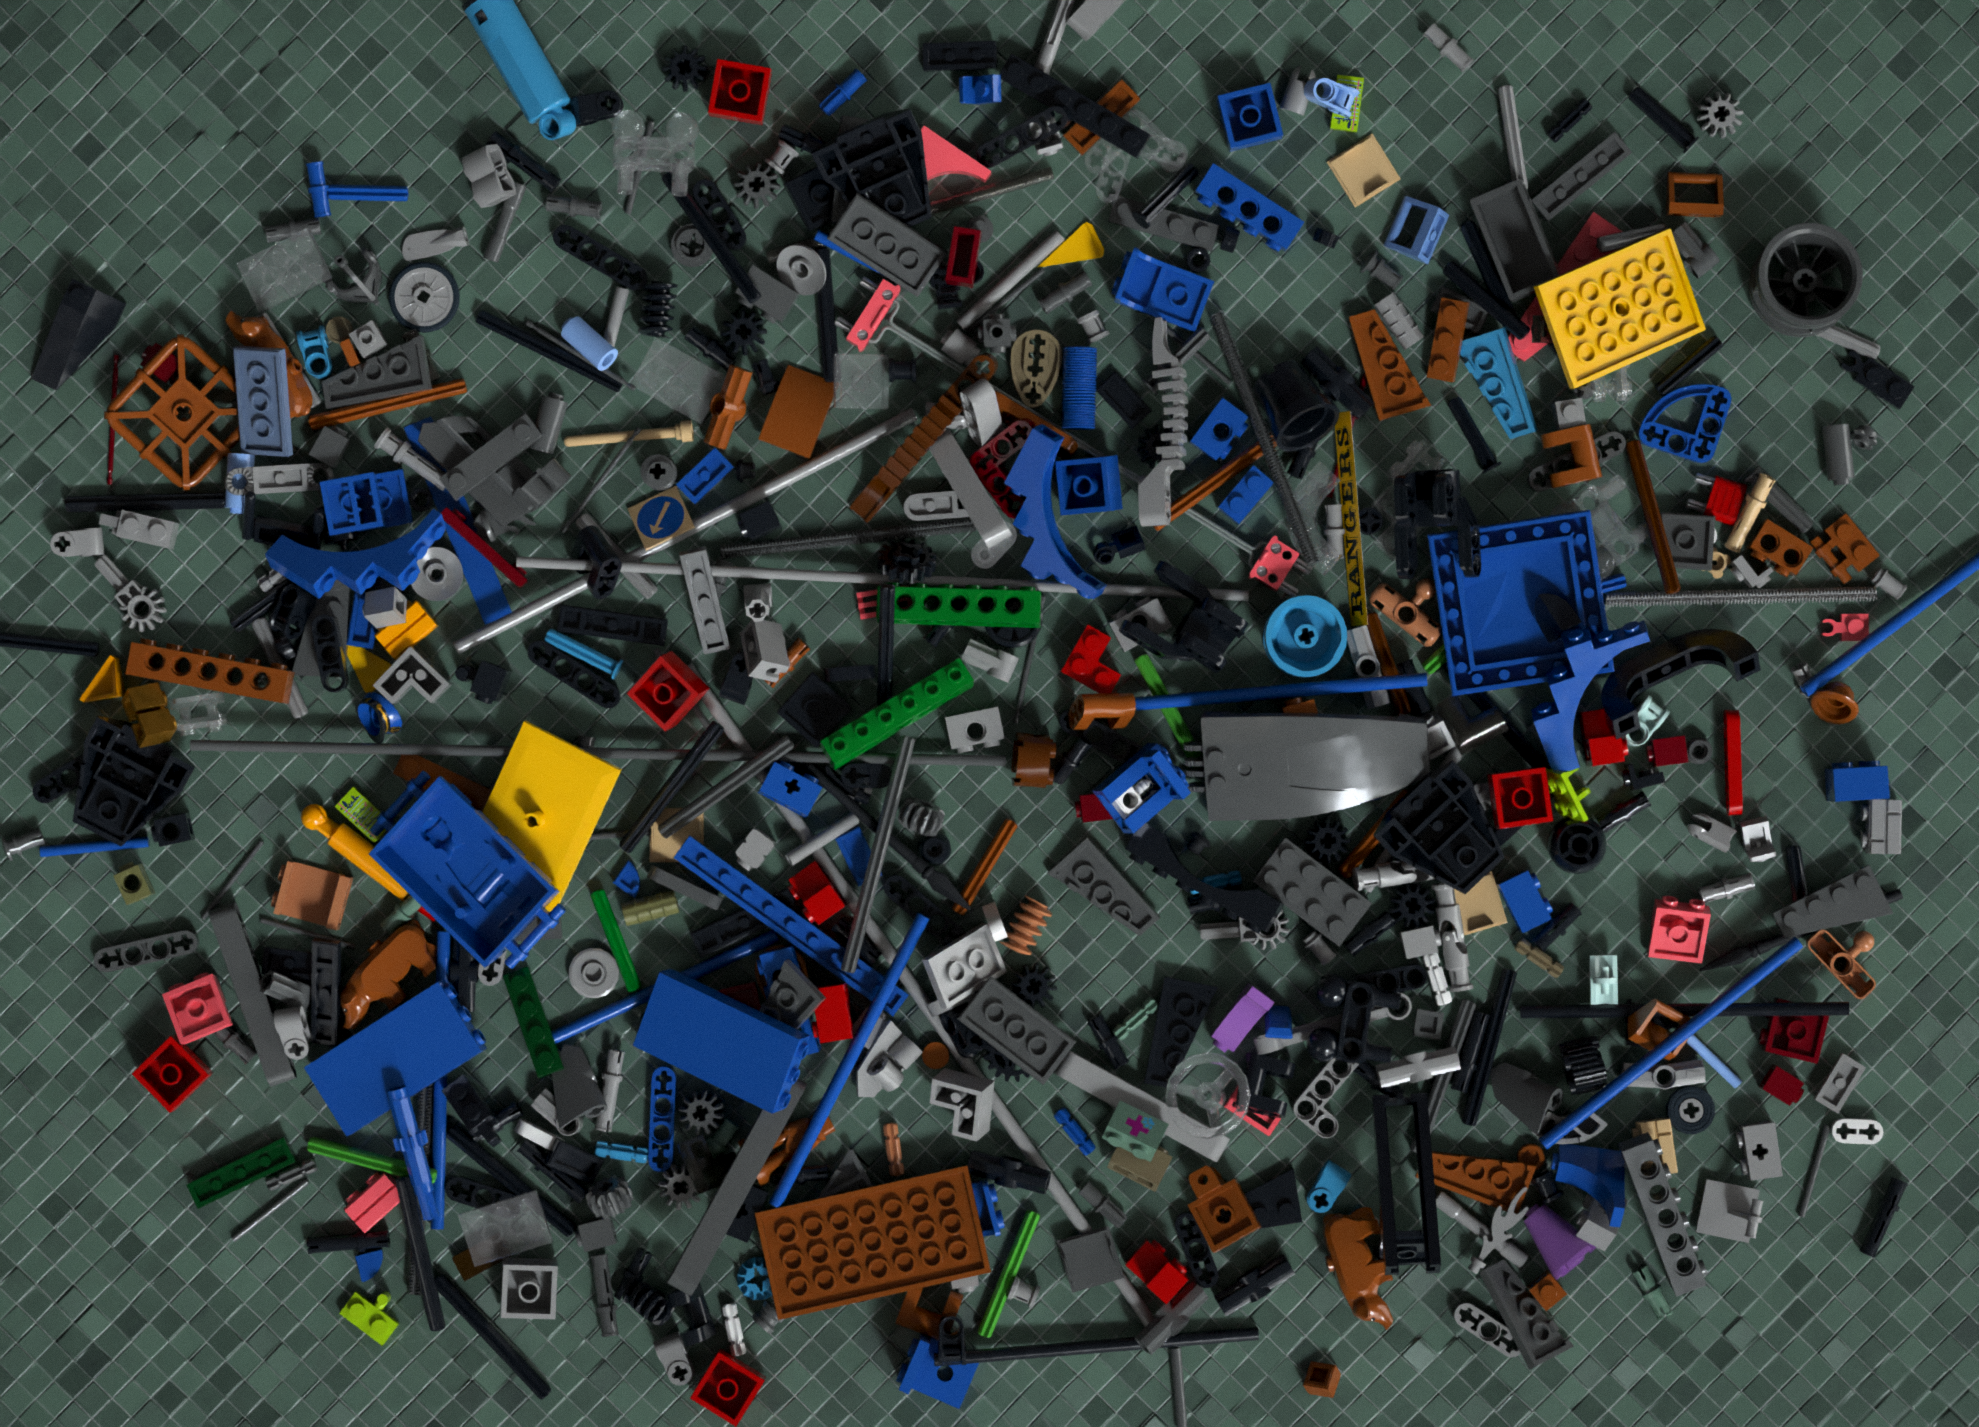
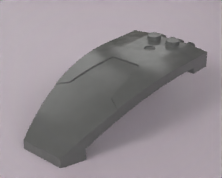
M1231 711L1204 712L1201 716L1202 741L1183 743L1184 750L1203 751V756H1191L1184 759L1185 765L1191 766L1185 769V774L1189 777H1205V782H1192L1188 784L1187 788L1190 792H1206L1209 821L1277 820L1329 813L1360 805L1400 790L1421 780L1431 772L1427 720L1402 713L1398 717L1321 713L1231 714Z

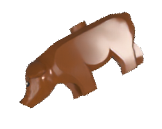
M230 311L226 317V323L235 339L241 344L252 347L285 348L290 419L309 414L313 398L301 373L302 365L296 358H293L285 342L270 329L267 318L264 316L242 317Z
M413 919L407 924L401 925L383 942L378 939L367 949L370 955L359 964L340 994V1003L345 1013V1023L342 1028L355 1029L364 1019L372 1001L379 1000L385 1003L389 1010L395 1005L397 1006L406 997L398 982L408 973L411 964L419 968L425 978L436 968L437 946L427 941L424 935L425 932L417 920Z
M1362 1207L1356 1209L1350 1215H1342L1341 1213L1326 1214L1323 1217V1237L1329 1254L1325 1256L1328 1271H1334L1338 1287L1349 1304L1353 1315L1364 1321L1378 1322L1387 1330L1394 1320L1386 1302L1377 1294L1379 1285L1385 1281H1392L1393 1277L1392 1275H1385L1384 1259L1372 1260L1371 1251L1363 1240L1371 1234H1380V1227L1373 1215L1372 1209Z

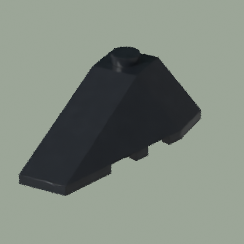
M72 279L60 303L31 379L57 391L79 368V365L98 348L97 346L115 330L127 304Z

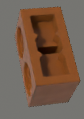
M1765 519L1746 548L1752 551L1750 555L1762 563L1766 560L1775 565L1773 570L1784 577H1788L1789 574L1791 576L1798 574L1814 547L1769 519ZM1764 535H1768L1773 539V547L1770 550H1765L1761 546V538ZM1788 549L1793 550L1796 554V561L1792 565L1787 564L1784 560V553Z

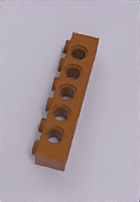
M143 638L140 639V643L131 642L125 674L289 704L295 672L287 671L288 665L271 662V667L260 666L261 660L246 657L244 662L234 661L235 655L219 653L218 658L208 656V650L193 648L192 653L182 651L183 646L167 643L166 648L156 646L157 641ZM160 653L164 661L161 667L156 668L153 659L155 655ZM184 658L188 659L190 667L185 673L181 672L179 664ZM213 663L216 667V672L213 677L209 678L206 675L205 669L208 664ZM235 668H239L242 672V678L237 683L232 680L231 676ZM261 673H266L268 676V683L265 687H260L258 684V677Z

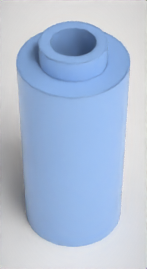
M570 317L563 323L561 327L562 338L599 371H603L612 365L618 355L617 349L581 317Z
M228 453L227 473L235 468L255 466V455ZM235 474L232 478V486L236 489H243L246 485L245 477L241 474ZM226 489L224 507L230 508V513L243 514L245 495H233Z

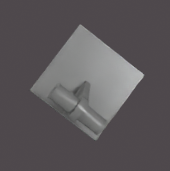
M1706 1179L1695 1232L1749 1243L1750 1238L1756 1239L1758 1224L1762 1223L1763 1218L1760 1217L1764 1201L1758 1200L1760 1190Z

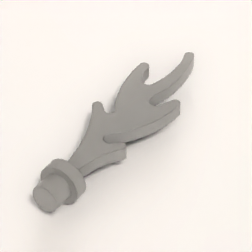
M1526 1186L1520 1189L1514 1196L1505 1216H1501V1205L1497 1206L1491 1223L1493 1239L1488 1241L1487 1235H1483V1245L1479 1256L1473 1255L1470 1259L1471 1264L1468 1267L1470 1271L1477 1274L1481 1268L1484 1269L1486 1263L1483 1260L1499 1244L1513 1237L1512 1233L1504 1234V1231L1517 1224L1529 1209L1525 1206L1519 1213H1514L1519 1198L1528 1189Z

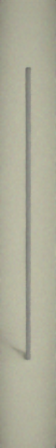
M517 556L516 567L591 571L593 566L592 561L586 559ZM621 561L622 568L620 572L684 575L682 564ZM710 565L713 576L868 584L899 583V579L889 580V575L882 576L881 573ZM924 576L923 582L918 580L913 582L938 587L939 584H952L955 586L954 588H965L966 585H980L982 589H992L993 586L1002 585L1008 586L1009 590H1020L1022 586L1035 587L1036 591L1077 593V589L1073 586L1062 584L1058 581L932 576L928 578ZM908 580L899 583L900 585H911ZM1106 584L1107 586L1102 593L1105 595L1188 598L1172 587ZM1207 588L1214 600L1248 601L1249 590Z

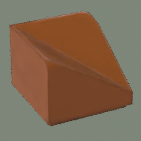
M1311 1361L1303 1386L1311 1395L1334 1398L1341 1373L1336 1365Z

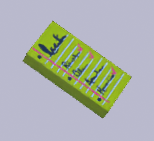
M1337 75V83L1350 86L1360 93L1354 98L1350 109L1352 113L1350 118L1332 112L1330 129L1357 133L1364 78Z
M352 787L336 804L335 807L373 843H376L387 831L384 829L378 836L371 833L369 829L377 821L376 817L381 811L355 787Z

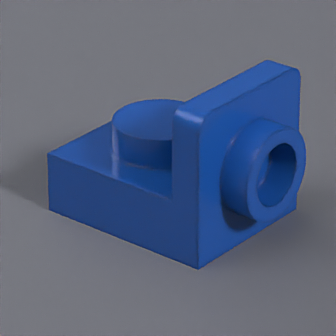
M1001 75L960 76V103L981 105L1001 102Z

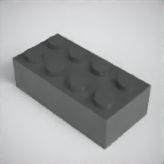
M1517 179L1469 200L1510 301L1515 302L1534 294V286L1561 275L1523 180Z
M1283 837L1251 880L1339 947L1372 904L1285 837Z

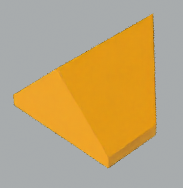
M115 655L108 657L79 700L83 703L123 697L125 695L118 657Z

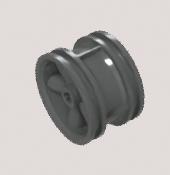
M1802 223L1788 227L1769 242L1754 262L1749 277V296L1753 308L1767 326L1783 335L1811 337L1821 334L1834 326L1855 303L1863 280L1860 257L1853 244L1834 228L1817 223ZM1796 245L1812 246L1820 250L1811 265L1800 264ZM1773 254L1787 269L1783 279L1768 277V267ZM1837 266L1842 278V289L1823 286L1821 275ZM1801 278L1804 279V282L1808 281L1809 284L1806 288H1803V284L1798 285V281ZM1786 294L1793 301L1790 309H1785L1776 300V297ZM1817 298L1831 312L1821 316L1809 317L1807 303L1813 302Z

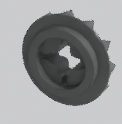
M694 224L680 227L672 237L671 250L673 256L680 264L687 267H697L710 260L713 251ZM693 234H695L696 243L701 244L704 248L695 249L693 257H690L689 248L681 245V243H690Z

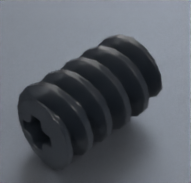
M650 281L652 283L643 285V289L650 294L642 296V300L649 303V305L641 307V311L648 314V316H643L639 319L646 327L638 328V332L644 336L670 339V337L664 334L665 332L672 331L673 327L667 325L666 321L674 320V316L668 314L667 311L675 309V306L668 303V300L677 298V295L671 293L670 289L677 288L678 284Z

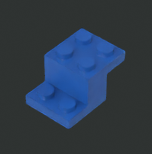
M403 469L378 474L370 472L320 482L329 536L355 531L361 533L413 523Z

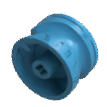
M1297 596L1281 603L1271 612L1263 630V646L1269 660L1277 669L1293 677H1314L1327 672L1338 663L1347 643V628L1340 612L1331 603L1317 596ZM1307 633L1309 636L1308 640L1303 641L1301 634Z

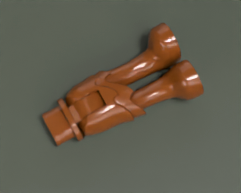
M827 1117L812 1149L821 1140H827L825 1136L836 1131L829 1117ZM800 1118L785 1125L773 1147L774 1149L784 1144V1149L765 1161L757 1176L761 1187L769 1182L770 1174L775 1169L791 1160L811 1121L810 1118ZM745 1139L738 1141L740 1147Z

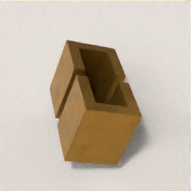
M158 682L128 688L121 702L129 722L137 720L139 722L131 726L139 748L170 742L176 731L177 723L175 717L170 714L169 709L165 708L167 707V696L164 691H161Z

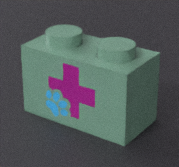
M1120 1100L1102 1139L1108 1141L1112 1146L1121 1147L1131 1152L1139 1159L1151 1162L1169 1124Z

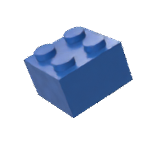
M1271 83L1217 96L1216 101L1229 152L1282 139L1283 131Z
M1118 455L1055 461L1060 515L1123 509Z
M1859 761V767H1853V762L1832 763V768L1824 769L1826 801L1839 802L1890 798L1888 766H1880V761Z

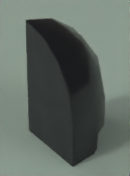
M1549 593L1538 595L1534 609L1536 621L1549 643L1560 639V635L1568 629L1573 630L1581 623L1576 612L1566 600Z

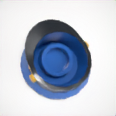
M369 692L357 704V717L369 737L375 743H382L385 734H394L401 730L403 722L401 716L393 704L384 696L375 692Z

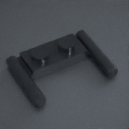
M252 491L246 492L242 525V538L244 540L254 539V542L272 546L281 535H284L298 544L321 550L325 510L322 507L314 509L311 530V527L265 516L258 515L257 518L254 517L256 495Z

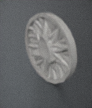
M589 948L581 951L573 958L569 966V979L572 987L578 994L587 998H600L615 988L619 980V968L616 960L609 952L601 948Z

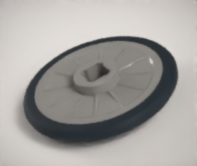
M417 262L402 269L394 278L389 291V304L393 315L404 327L416 332L426 333L441 329L452 320L459 306L460 294L456 280L444 267L431 262ZM423 291L430 295L426 303L418 299Z

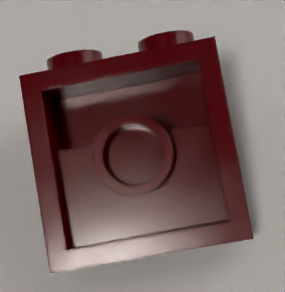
M1774 997L1773 1003H1774V1002H1791V1001H1787V1000H1783V999H1779V998H1775V997ZM1765 1016V1018H1769L1767 1029L1762 1028L1759 1036V1044L1763 1045V1051L1818 1064L1829 1016Z

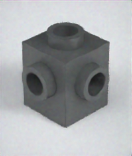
M1004 314L988 315V319L983 320V326H978V343L984 342V349H990V353H1006V348H1011V341H1016V325H1010V319H1005ZM994 328L1002 330L1003 333L1000 337L996 338L992 335Z

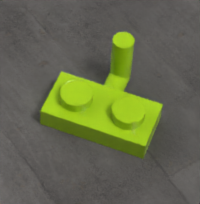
M356 1291L339 1313L382 1346L400 1324L383 1311L391 1299V1294L387 1291L382 1292L377 1297L375 1303H372Z

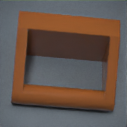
M1667 173L1666 216L1714 218L1723 216L1722 174ZM1674 183L1715 184V204L1675 202Z
M1656 998L1628 1017V1039L1650 1051L1673 1033L1650 1021L1656 1012L1679 1023L1681 1026L1691 1019ZM1687 1040L1666 1055L1664 1059L1670 1061L1677 1056Z

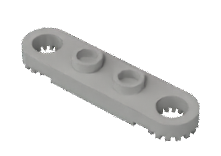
M325 463L235 468L227 473L225 487L231 494L237 496L245 495L248 491L254 492L255 495L318 491L321 488L320 484L313 481L312 474L316 469L325 471L327 475L326 481L332 480L334 475L333 470ZM235 474H241L246 479V485L241 490L232 486L231 482Z

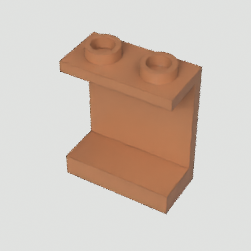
M287 861L286 865L281 866L278 880L282 881L279 892L275 891L272 898L271 907H275L273 914H282L323 925L332 930H340L354 877L295 861Z

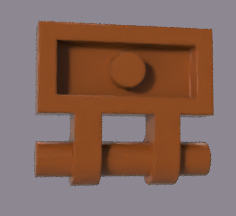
M1846 513L1823 530L1830 538L1826 543L1819 536L1810 541L1816 549L1815 554L1825 560L1831 568L1830 572L1834 577L1838 576L1843 584L1852 579L1846 570L1850 565L1858 573L1880 556ZM1835 546L1845 557L1841 562L1830 551Z

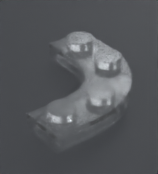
M1319 461L1298 484L1293 492L1295 494L1293 497H1297L1294 500H1298L1296 502L1299 503L1297 507L1300 506L1298 510L1302 509L1300 513L1303 512L1301 516L1304 515L1302 519L1305 520L1303 522H1307L1304 525H1308L1306 529L1309 528L1307 532L1310 531L1308 535L1311 534L1309 538H1313L1310 541H1314L1312 543L1315 544L1313 547H1316L1314 551L1318 550L1316 554L1319 553L1317 557L1320 556L1318 560L1321 559V561L1312 566L1325 576L1342 555L1318 531L1316 514L1322 501L1341 480ZM1287 516V528L1291 541L1297 551L1304 556L1302 554L1303 551L1299 548L1297 536L1294 535L1292 523L1289 522L1290 520Z

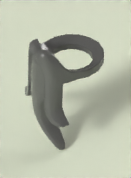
M485 510L480 511V514L473 523L477 528V535L484 539H489L490 542L495 541L496 536L508 531L519 535L517 527L513 525L501 527ZM524 515L516 519L528 525H536L535 522H532Z

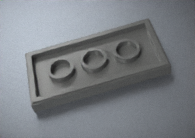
M859 193L855 194L827 236L828 240L917 297L948 254L947 250Z
M991 975L957 1017L960 1022L1042 1085L1046 1083L1076 1043L1075 1040Z

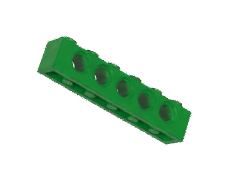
M887 582V584L895 586L894 624L1041 628L1042 595L1041 591H1036L1035 587L1022 586L1020 590H1009L1008 586L1002 585L993 586L992 589H982L980 585H966L965 589H957L952 584H939L938 588H927V584L913 583L911 587H900L899 583ZM878 586L877 588L876 619L878 623L881 586ZM903 597L912 599V605L907 609L898 607V601ZM930 598H936L940 601L939 606L933 610L927 609L925 602ZM956 599H964L967 605L963 610H955L952 608V603ZM988 599L994 603L993 608L989 611H982L979 608V604L983 600ZM1012 600L1019 601L1021 607L1016 612H1010L1006 609L1008 602Z
M958 658L821 740V749L834 770L971 689L974 679L962 660Z

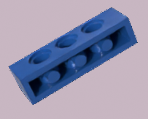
M1214 163L1195 191V194L1199 196L1197 200L1208 208L1214 205L1221 210L1220 215L1232 223L1237 220L1244 225L1242 229L1255 238L1257 235L1262 236L1267 240L1265 244L1276 252H1279L1280 249L1286 252L1304 224V221ZM1220 189H1229L1233 194L1232 200L1229 202L1221 201L1218 198V191ZM1251 203L1255 207V214L1251 217L1244 216L1240 210L1241 205ZM1266 218H1274L1278 222V229L1272 232L1267 231L1263 226V221Z
M793 944L765 951L759 955L760 960H757V967L760 976L765 975L767 986H764V993L766 999L775 981L774 972L782 970L781 967L785 960L790 959L800 970ZM813 1014L801 1025L802 1032L810 1035L807 1043L809 1045L807 1055L817 1053L822 1049L819 1038H814L812 1022H814Z

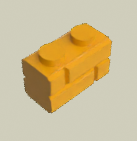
M408 600L406 623L377 628L379 632L374 636L393 659L397 660L410 646L414 647L439 625L419 601L415 600L411 603Z

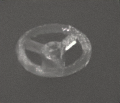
M1205 1052L1191 1055L1176 1066L1168 1079L1165 1099L1168 1113L1180 1129L1194 1137L1211 1139L1225 1136L1239 1126L1248 1112L1251 1094L1247 1077L1237 1063L1225 1055ZM1211 1063L1225 1068L1213 1083L1204 1082L1198 1087L1179 1083L1184 1073L1195 1065ZM1234 1077L1238 1083L1240 1093L1238 1108L1232 1117L1222 1124L1218 1109L1224 1105L1226 1100L1223 1088ZM1210 1091L1212 1098L1206 1101V1094ZM1176 1093L1195 1098L1196 1103L1201 1108L1206 1109L1211 1128L1195 1126L1186 1120L1178 1109Z

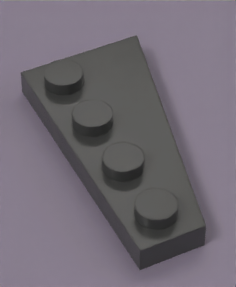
M419 335L411 341L398 345L378 357L375 356L366 360L361 365L347 369L322 381L326 408L333 409L431 390L432 385L424 337Z
M338 580L334 582L331 590L325 592L320 599L316 597V605L307 620L292 672H295L294 675L320 677L312 634V622L319 615H330L338 621L347 665L350 588ZM328 619L322 620L319 624V630L323 635L329 634L332 630V624ZM329 646L324 650V657L327 661L331 662L336 658L337 651L333 646ZM338 673L330 675V677H341Z
M1089 837L1047 873L1067 885L1075 893H1079L1096 907L1110 914L1112 918L1139 936L1161 917Z
M1866 865L1771 914L1782 937L1786 938L1890 915L1893 912L1870 865Z
M787 959L781 967L782 970L778 978L770 988L771 992L766 1002L762 1004L759 1011L793 1028L799 1029L826 997L790 959Z
M1505 1260L1479 1272L1529 1370L1574 1347L1569 1339L1565 1340L1558 1332L1560 1328L1553 1319L1549 1321L1541 1311L1542 1306L1536 1298L1532 1299L1525 1291V1284Z

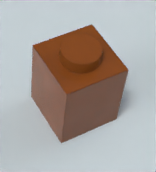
M1548 1270L1526 1286L1545 1311H1548L1567 1295Z

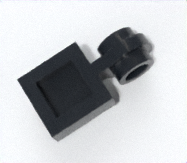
M1137 525L1111 534L1113 539L1111 543H1098L1094 547L1093 557L1096 562L1107 565L1113 561L1117 552L1120 559L1146 550Z

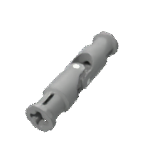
M1443 882L1433 884L1431 886L1436 893L1438 906L1435 909L1440 937L1443 943L1445 968L1449 970L1451 981L1449 991L1460 992L1473 989L1467 968L1470 964L1466 944L1464 943L1460 905L1456 903L1454 888ZM1448 921L1453 924L1455 929L1447 931Z

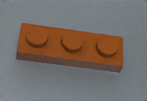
M1121 80L1097 104L1122 118L1140 101V98ZM1075 124L1063 135L1081 156L1100 139V137L1078 124Z
M1441 297L1427 378L1455 382L1470 302Z

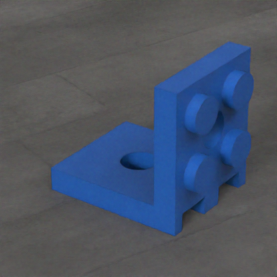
M920 1334L919 1339L913 1338L907 1352V1356L910 1357L908 1365L902 1363L896 1381L900 1383L899 1390L909 1394L910 1390L914 1389L960 1409L979 1363L948 1365L953 1370V1376L949 1380H942L937 1375V1371L941 1366H934V1353H938L939 1340Z

